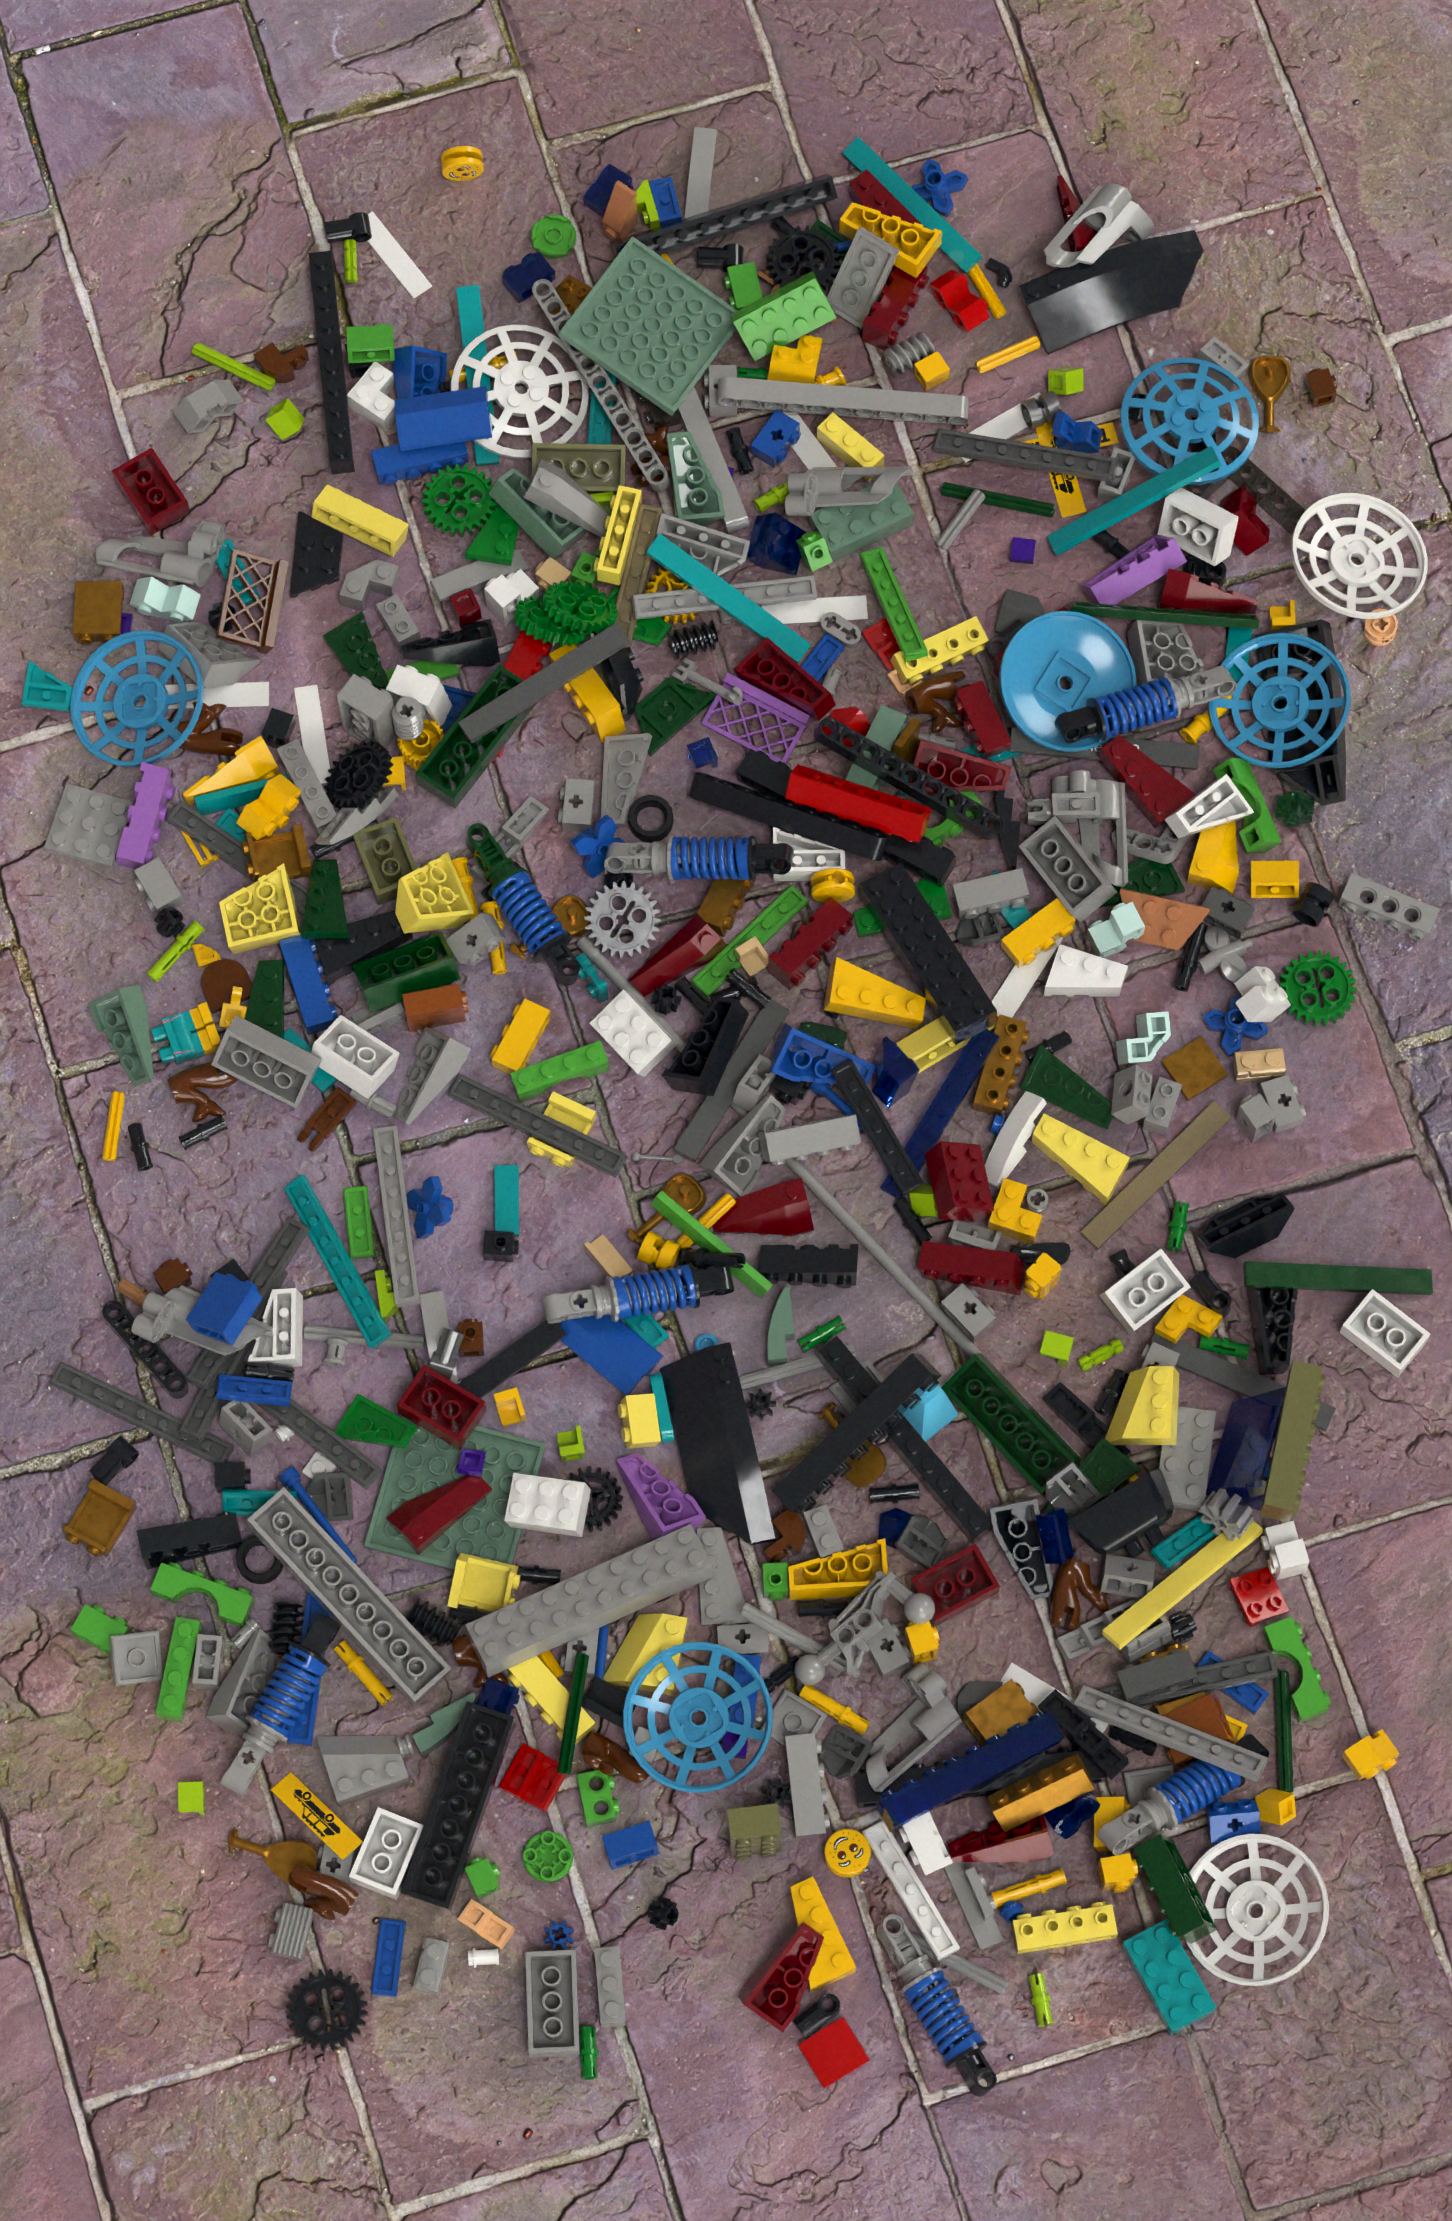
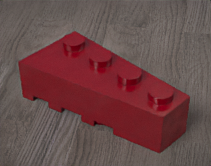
M1118 735L1106 744L1097 754L1098 758L1117 782L1125 783V792L1155 829L1165 822L1164 819L1196 795L1121 735Z

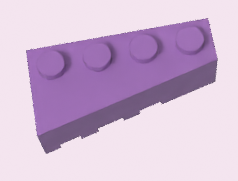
M1154 535L1081 586L1091 603L1117 605L1116 603L1132 596L1138 590L1167 574L1169 569L1174 570L1186 563L1187 560L1174 538Z
M141 762L140 771L143 774L141 783L136 782L134 788V801L136 802L135 805L129 806L127 813V822L130 824L123 828L116 854L118 865L134 869L154 859L155 852L152 850L154 844L159 843L162 832L160 826L162 821H166L169 811L166 807L168 801L173 800L176 789L173 786L169 769Z

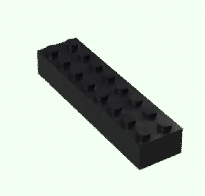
M902 863L860 884V897L954 1044L957 1045L997 1024L996 1008Z
M911 1353L772 1492L792 1513H802L813 1509L817 1504L816 1499L821 1494L826 1495L835 1486L833 1482L839 1476L841 1478L845 1477L852 1470L850 1465L855 1460L861 1461L870 1452L868 1448L874 1442L878 1444L887 1435L885 1431L891 1425L893 1427L898 1425L904 1419L902 1414L908 1408L914 1409L922 1401L920 1396L926 1391L931 1392L939 1384L938 1379L942 1375L922 1354Z
M468 1701L466 1702L401 1890L403 1895L451 1911L465 1872L464 1868L467 1866L517 1721L515 1717Z

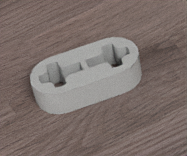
M828 612L822 616L821 630L824 634L827 633L847 648H854L860 643L861 631L856 625L834 612ZM832 620H835L836 627L831 626L830 628H827L826 621L831 622ZM844 632H846L847 634H851L852 632H854L855 639L851 638L850 640H847V635Z

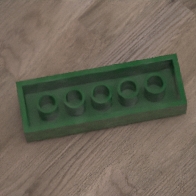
M499 665L416 771L417 784L456 809L537 703L472 744L459 727L458 722L524 680Z
M982 1353L974 1354L941 1387L1041 1495L1046 1494L1047 1479L1070 1461L1077 1465L1082 1460Z

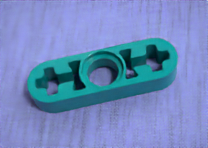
M662 1374L649 1375L651 1390L655 1396L662 1444L673 1442L675 1440Z

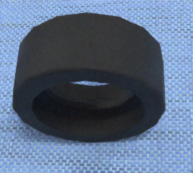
M642 796L632 804L629 810L630 830L636 838L643 842L653 843L654 841H661L672 830L674 822L672 807L660 796ZM656 807L662 810L665 816L663 826L654 831L642 829L637 822L638 813L642 809Z
M251 1536L244 1540L238 1548L236 1555L237 1567L242 1576L249 1582L255 1584L269 1583L282 1572L283 1564L274 1556V1565L266 1573L257 1574L249 1570L245 1560L247 1553L255 1546H265L257 1536Z

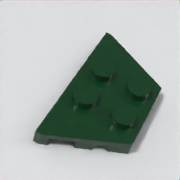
M670 677L663 681L634 707L641 733H650L652 735L648 754L652 756L709 706L717 695L711 691L708 693L696 689V686L691 684H682L679 680Z

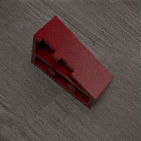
M978 681L957 690L952 706L961 719L966 732L972 738L976 753L978 755L981 754L982 758L988 759L1009 750L1012 741L983 681Z

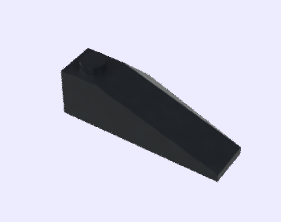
M491 619L461 625V630L450 633L449 630L443 631L436 639L425 637L401 645L404 659L490 667L495 665V663L501 662Z
M1030 1496L990 1507L989 1513L993 1533L1030 1600L1053 1596L1054 1585L1037 1498Z

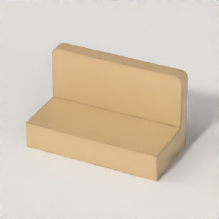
M603 1234L592 1243L588 1241L584 1243V1252L605 1277L617 1276L621 1278L623 1275L627 1274L630 1276L633 1274V1269Z

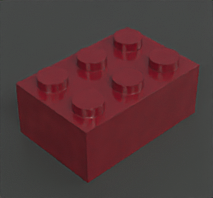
M153 448L146 450L112 470L116 485L150 536L190 513L188 501Z
M940 1141L925 1153L939 1219L979 1223L994 1211L980 1145Z
M423 1365L397 1403L398 1414L456 1449L461 1450L485 1414L486 1402Z
M976 1544L921 1572L910 1580V1586L915 1594L924 1593L934 1601L935 1613L930 1620L933 1626H938L999 1593L1000 1589L999 1583Z

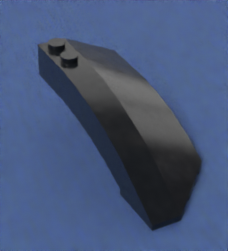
M1322 619L1255 635V638L1275 633L1298 634L1321 643L1335 655L1330 623ZM1278 644L1257 648L1259 662L1278 658ZM1288 644V658L1301 660L1313 668L1323 658L1319 653L1307 647ZM1329 664L1321 673V676L1327 684L1330 699L1340 698L1342 696L1339 676L1333 666ZM1278 666L1262 670V680L1266 681L1278 676ZM1288 666L1287 677L1294 678L1299 682L1308 674L1300 668ZM1315 680L1306 689L1309 700H1323L1321 689ZM1284 699L1277 700L1274 707L1283 709L1286 707L1287 701ZM1343 707L1330 708L1327 720L1318 733L1326 741L1336 730L1343 713ZM1322 709L1309 710L1304 721L1312 729L1320 719ZM1296 727L1285 732L1284 744L1296 741L1305 735ZM1343 728L1332 745L1319 756L1303 764L1285 768H1271L1270 770L1322 806L1345 801V728ZM1268 730L1269 743L1274 744L1275 732ZM1310 740L1297 748L1283 750L1282 762L1302 758L1316 751L1319 747ZM1270 750V762H1272L1273 750Z

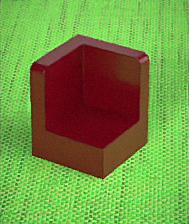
M471 588L450 597L451 609L460 628L461 625L482 619L481 608Z

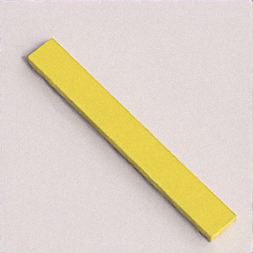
M1252 1521L1241 1538L1238 1539L1236 1536L1233 1541L1227 1540L1226 1535L1222 1532L1102 1630L1103 1636L1119 1650L1122 1649L1263 1533V1528L1255 1521Z

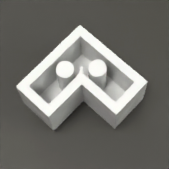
M374 362L347 394L348 406L385 432L395 421V401L387 396L395 386L393 373L379 363Z
M521 569L516 573H510L506 578L502 574L497 579L492 578L484 588L486 607L504 626L513 620L516 605L519 604L520 600L524 601L525 597L531 599V596H535L537 599L540 597L539 587Z
M1255 966L1234 983L1243 996L1235 1003L1247 1022H1272L1291 1006L1287 999V993L1278 986L1274 973L1267 967Z
M1294 1521L1265 1528L1263 1536L1260 1537L1264 1551L1268 1550L1270 1559L1267 1560L1268 1568L1271 1574L1275 1573L1276 1580L1305 1573L1310 1561L1303 1538H1298Z

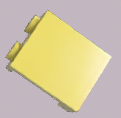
M552 1092L544 1115L588 1136L597 1119L596 1111L556 1092ZM529 1137L527 1140V1148L530 1149L529 1151L538 1157L546 1156L551 1159L553 1164L559 1167L567 1166L571 1168L576 1159L533 1137Z
M460 1553L456 1561L447 1606L457 1608L459 1604L470 1607L478 1606V1609L494 1612L515 1603L516 1598H512L513 1590H518L521 1575H517L518 1566Z

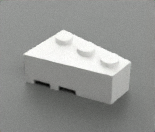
M1226 774L1213 781L1164 820L1179 839L1243 819L1253 814L1254 811Z
M773 827V844L786 843L794 850L790 871L783 875L773 874L774 881H810L811 876L820 870L831 868L845 869L844 850L803 838L797 834L786 833Z
M1060 944L1045 986L1044 996L1066 995L1074 997V995H1089V997H1119L1127 975L1128 966Z
M296 1288L272 1289L263 1315V1323L273 1327V1335L270 1337L264 1335L255 1339L256 1343L253 1352L249 1355L247 1362L266 1365L267 1363H273L274 1366L300 1367L302 1366L303 1295Z
M915 1786L891 1797L892 1805L888 1808L894 1821L899 1819L903 1828L898 1830L904 1843L910 1842L913 1850L909 1854L914 1865L920 1864L926 1876L952 1864L951 1857L945 1848L919 1788Z

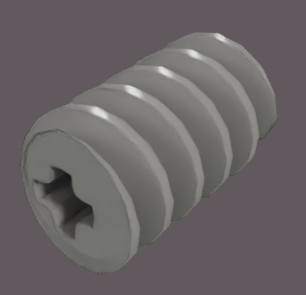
M918 332L916 337L910 336L908 341L903 340L900 345H893L892 350L890 348L885 349L884 357L891 375L897 377L896 369L901 373H905L904 365L909 369H913L912 361L917 363L920 361L921 356L924 359L928 356L929 352L933 354L936 350L930 339L923 332Z
M412 697L399 698L392 709L394 730L399 738L411 741L418 738L424 728L421 705Z

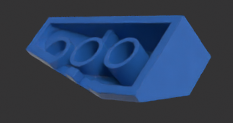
M413 345L394 349L393 374L398 399L437 394L440 383H443L446 378L447 353Z

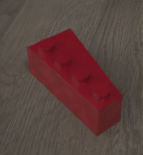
M867 169L850 182L849 196L854 203L881 211V214L890 217L892 215L900 217L901 220L912 224L914 222L921 224Z
M927 266L923 268L917 278L898 267L894 269L889 279L891 285L883 287L879 302H874L871 307L870 316H866L863 321V342L884 351L890 348L891 345L896 344L900 334L898 333L900 327H905L909 319L908 312L910 308H915L919 300V295L917 294L921 288L925 289L929 281Z
M768 637L734 668L739 679L810 715V717L818 721L836 706L831 693Z
M832 897L809 919L811 923L809 925L805 923L797 929L792 941L787 939L781 944L782 948L779 950L778 955L773 952L768 957V973L788 990H791L794 985L798 987L806 977L804 974L810 968L812 970L815 969L822 960L820 957L826 951L828 953L831 952L837 944L836 940L841 935L845 936L853 927V915Z
M927 1241L922 1242L917 1265L918 1271L927 1280L936 1281L939 1279L954 1284L963 1283L964 1285L1019 1296L1021 1295L1026 1270L1017 1253Z

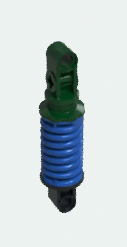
M481 823L471 825L467 832L466 846L475 857L479 867L485 872L484 878L492 885L488 891L489 896L497 901V906L507 916L508 922L517 931L518 937L522 938V942L526 945L535 963L545 961L562 985L569 986L574 984L578 978L580 964L567 946L572 940L571 934L562 929L560 921H556V914L552 913L551 907L547 906V901L541 899L542 894L537 891L536 885L531 884L532 879L528 875V871L524 868L516 869L512 858L506 857L502 847L495 841L485 825ZM480 835L483 839L477 841L474 840L472 836ZM569 968L574 973L569 975L564 973L562 969Z

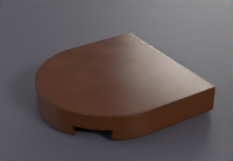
M221 959L211 963L205 969L201 979L202 990L212 1014L222 1010L223 1002L230 1003L233 986L242 987L240 1003L250 998L252 982L246 969L234 960Z

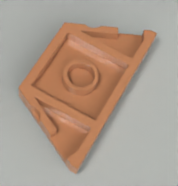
M1120 889L1122 903L1128 904L1133 902L1145 925L1144 934L1138 939L1132 938V940L1179 951L1211 911L1209 907L1128 889Z

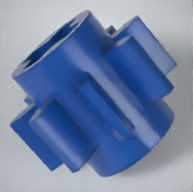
M565 1920L562 1922V1925H557L555 1921H552L553 1927L551 1930L548 1928L544 1929L545 1933L550 1935L544 1942L545 1944H553L552 1951H555L557 1947H562V1950H566L565 1945L567 1943L574 1944V1940L569 1937L570 1934L574 1933V1929L570 1928L567 1930ZM563 1931L565 1939L560 1938L559 1941H555V1935L553 1934Z

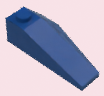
M785 1023L775 1043L770 1071L791 1081L837 1084L830 1071L852 1059L867 1085L876 1065Z

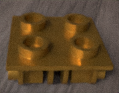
M568 275L555 290L572 316L592 290V287ZM555 308L551 311V314H557L561 309Z

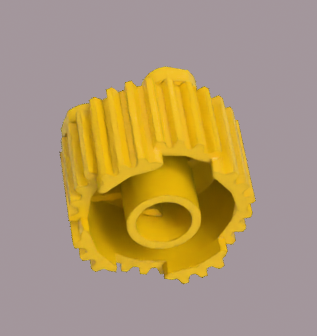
M428 719L423 720V731L414 740L397 739L400 756H403L406 765H410L415 771L420 768L444 737L443 729H441L440 724L437 725L436 721L433 722L431 720L429 722Z

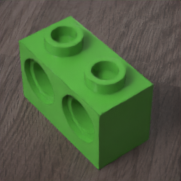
M599 1770L577 1774L587 1827L616 1822V1814H620L618 1800H612L611 1790L615 1789L613 1775H605ZM594 1780H600L604 1786L601 1790L594 1791L590 1788V1783ZM599 1804H605L609 1810L604 1815H598L594 1811L595 1807Z

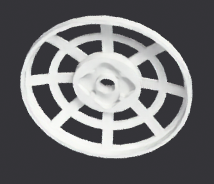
M506 325L484 332L466 346L454 367L450 391L459 390L460 372L462 366L466 365L476 370L473 378V388L480 387L482 373L495 378L493 390L488 391V402L495 400L503 410L499 420L490 413L492 426H494L492 438L473 440L475 443L498 456L527 460L532 459V449L515 450L496 444L502 432L516 436L531 435L533 443H542L540 432L552 427L560 417H563L572 426L561 438L553 443L566 444L575 435L587 411L589 400L588 384L577 366L578 371L565 372L559 361L547 351L554 341L568 353L558 337L537 327ZM506 331H529L544 336L539 346L526 342L511 343ZM492 335H498L501 346L491 350L481 361L468 356L480 342ZM514 349H526L536 353L530 362L518 361ZM505 352L508 364L500 370L488 365L491 359ZM543 357L553 364L558 374L550 376L544 374L538 367ZM581 380L582 401L580 411L576 416L566 409L569 398L568 382ZM519 383L524 384L527 387V392L524 394L518 393L515 390V385ZM562 384L560 404L548 397L549 385ZM543 406L555 412L547 421L538 425L535 413ZM511 415L526 417L529 428H517L509 426L507 423Z
M1340 493L1325 497L1311 505L1303 513L1293 531L1291 556L1297 576L1315 599L1337 613L1360 619H1378L1391 616L1410 605L1419 594L1425 582L1428 558L1421 535L1402 512L1381 499L1358 493ZM1339 504L1360 505L1357 518L1344 517L1332 521L1325 508ZM1369 508L1387 515L1401 529L1390 536L1380 526L1367 521ZM1317 513L1323 526L1315 533L1311 544H1308L1298 539L1299 534L1305 523ZM1356 526L1354 534L1342 537L1336 530V527ZM1365 529L1376 533L1383 541L1376 544L1371 539L1365 537ZM1326 533L1329 534L1334 542L1330 551L1317 547L1320 539ZM1406 536L1409 537L1415 549L1418 569L1404 568L1402 553L1397 543ZM1297 548L1309 553L1310 566L1316 578L1308 581L1298 561ZM1389 548L1391 549L1396 567L1385 565L1382 552ZM1316 557L1328 560L1331 571L1322 575L1317 566ZM1355 557L1360 559L1362 564H1354L1351 558ZM1381 574L1395 576L1392 584L1385 591L1376 582ZM1402 577L1417 578L1414 588L1402 603L1399 604L1390 596L1398 588ZM1338 579L1347 585V595L1337 591L1329 582ZM1323 586L1332 595L1346 601V608L1331 602L1315 588ZM1367 586L1376 594V596L1368 598L1356 597L1357 588ZM1383 601L1391 608L1382 612L1365 613L1356 611V604H1372Z
M1245 1834L1220 1842L1209 1849L1196 1862L1190 1871L1195 1884L1203 1870L1215 1879L1205 1903L1213 1921L1214 1919H1227L1233 1930L1224 1941L1217 1930L1210 1934L1218 1948L1208 1957L1201 1951L1197 1942L1192 1944L1186 1942L1193 1955L1206 1969L1231 1983L1243 1986H1264L1289 1978L1300 1971L1312 1959L1326 1933L1329 1918V1902L1323 1878L1315 1864L1304 1852L1278 1837L1265 1834ZM1258 1843L1279 1846L1290 1851L1296 1857L1286 1868L1284 1865L1273 1860L1259 1858ZM1242 1844L1248 1845L1249 1859L1234 1863L1223 1872L1211 1863L1216 1856L1230 1848ZM1303 1864L1309 1868L1314 1876L1322 1901L1308 1903L1304 1887L1295 1876ZM1260 1866L1273 1868L1281 1872L1282 1876L1274 1885L1261 1881ZM1250 1867L1251 1881L1237 1886L1229 1879L1237 1871ZM1290 1881L1297 1890L1300 1899L1299 1904H1286V1900L1281 1893ZM1223 1886L1231 1893L1226 1908L1214 1909L1216 1895L1220 1887ZM1256 1904H1260L1263 1908V1913L1260 1917L1253 1918L1251 1908ZM1322 1912L1319 1933L1313 1946L1307 1952L1298 1942L1306 1929L1308 1913ZM1301 1914L1299 1926L1292 1937L1283 1928L1287 1915ZM1277 1936L1285 1944L1277 1952L1264 1956V1941ZM1241 1938L1254 1942V1956L1240 1954L1234 1951L1232 1947ZM1291 1950L1301 1959L1294 1967L1284 1973L1264 1978L1265 1963L1278 1960ZM1225 1954L1237 1961L1254 1964L1253 1979L1231 1975L1221 1970L1215 1964Z

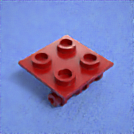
M1268 1567L1229 1580L1231 1585L1229 1589L1237 1599L1235 1601L1236 1604L1240 1603L1239 1610L1244 1611L1242 1613L1246 1619L1245 1623L1249 1624L1250 1627L1258 1625L1259 1621L1289 1612Z

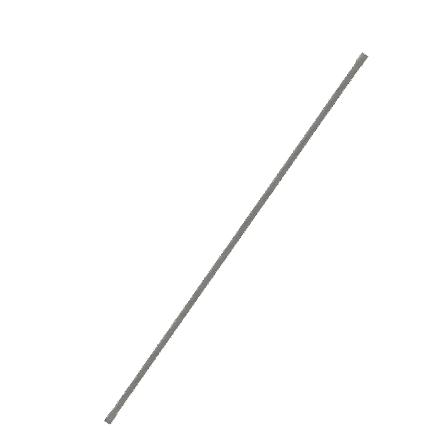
M587 936L582 937L576 946L621 991L624 989L630 992L678 1043L675 1048L682 1052L687 1042L609 962L600 949L594 946V943ZM734 1103L731 1104V1107L741 1118H744L749 1113V1111ZM794 1157L786 1159L785 1164L799 1178H802L803 1183L970 1358L974 1354L982 1353L799 1160L795 1161ZM1061 1436V1438L1070 1446V1444ZM1078 1454V1456L1082 1459L1077 1464V1466L1079 1467L1083 1463L1084 1459ZM1112 1491L1110 1494H1108L1106 1497H1104V1499L1107 1498L1108 1496H1110L1111 1494L1115 1493V1492ZM1145 1536L1142 1537V1539L1151 1547L1147 1538ZM1181 1560L1169 1569L1172 1572H1174L1179 1567H1181L1184 1564V1562Z

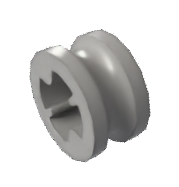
M1039 1188L1031 1190L1026 1200L1028 1209L1036 1213L1044 1211L1048 1204L1047 1193ZM1036 1195L1040 1196V1200H1044V1202H1040L1039 1206L1034 1205V1201L1031 1202V1199H1034Z
M405 1734L402 1739L396 1737L402 1759H405L408 1754L414 1756L408 1734Z

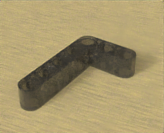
M1229 446L1221 454L1224 459L1231 458L1235 460L1242 452L1235 447ZM1249 459L1236 472L1222 480L1203 485H1188V491L1207 500L1230 479L1237 487L1243 486L1257 501V505L1291 535H1293L1297 525L1292 520L1300 519L1306 511ZM1248 473L1252 477L1244 478L1241 474ZM1199 488L1203 492L1195 493L1192 489ZM1263 488L1268 490V493L1264 494L1258 490ZM1283 504L1285 508L1279 509L1275 505ZM1308 521L1303 526L1299 535L1305 532Z

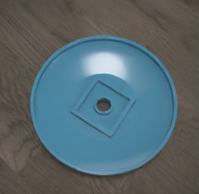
M1058 611L1044 614L1024 625L1007 645L999 672V686L1003 704L1015 725L1028 738L1039 745L1062 752H1079L1092 749L1108 741L1110 738L1099 742L1095 736L1075 743H1067L1055 726V720L1060 714L1086 707V700L1088 698L1105 696L1109 693L1114 694L1116 691L1137 686L1133 660L1120 637L1100 620L1073 611ZM1064 677L1069 680L1070 688L1068 690L1061 688L1059 684L1060 678Z

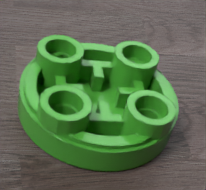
M545 1831L535 1835L524 1848L523 1862L525 1869L532 1878L543 1883H553L561 1880L569 1873L573 1864V1851L569 1842L560 1834L552 1831Z

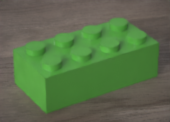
M813 271L731 314L733 323L754 361L773 352L774 345L785 346L836 318L834 309Z

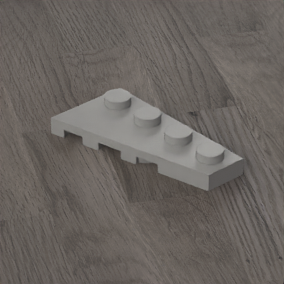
M650 733L605 737L601 818L605 815L610 816L617 827H626L629 810L633 804L651 743L652 735Z
M721 1527L696 1528L697 1536L712 1563L713 1577L699 1583L701 1626H722L723 1622L728 1621L737 1622V1625L747 1624L749 1620L739 1615L740 1608L745 1602Z

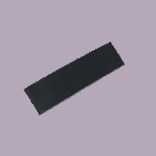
M996 790L995 811L1004 821V828L998 834L1009 871L1016 870L1021 822L1011 821L1013 799L1004 798L1005 790Z
M1061 1382L1043 1397L1046 1404L1091 1450L1095 1448L1102 1438L1106 1437L1109 1428L1095 1416L1094 1411ZM1113 1445L1128 1458L1132 1455L1125 1445Z
M1056 1689L1038 1705V1708L1053 1725L1111 1780L1129 1764L1128 1758L1110 1744V1739L1092 1725L1091 1719Z

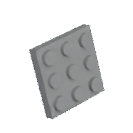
M67 783L44 849L113 869L123 828L129 824L127 822L129 806L134 804V802Z

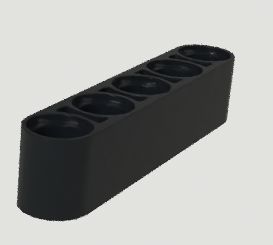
M119 1301L107 1302L102 1310L107 1325L169 1396L175 1399L183 1398L188 1392V1383L182 1372L156 1343H152L135 1334L125 1336L124 1331L132 1327L135 1320L134 1317ZM119 1310L121 1313L117 1318L112 1319L108 1317L111 1311ZM144 1345L152 1347L151 1351L147 1354L139 1352L140 1348ZM159 1363L167 1365V1368L162 1372L155 1371V1367ZM174 1381H181L183 1383L181 1388L177 1390L171 1389L170 1386Z

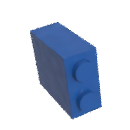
M216 1272L187 1316L186 1321L196 1333L233 1346L263 1297L257 1291L258 1287L249 1280L243 1282L229 1273L223 1275Z

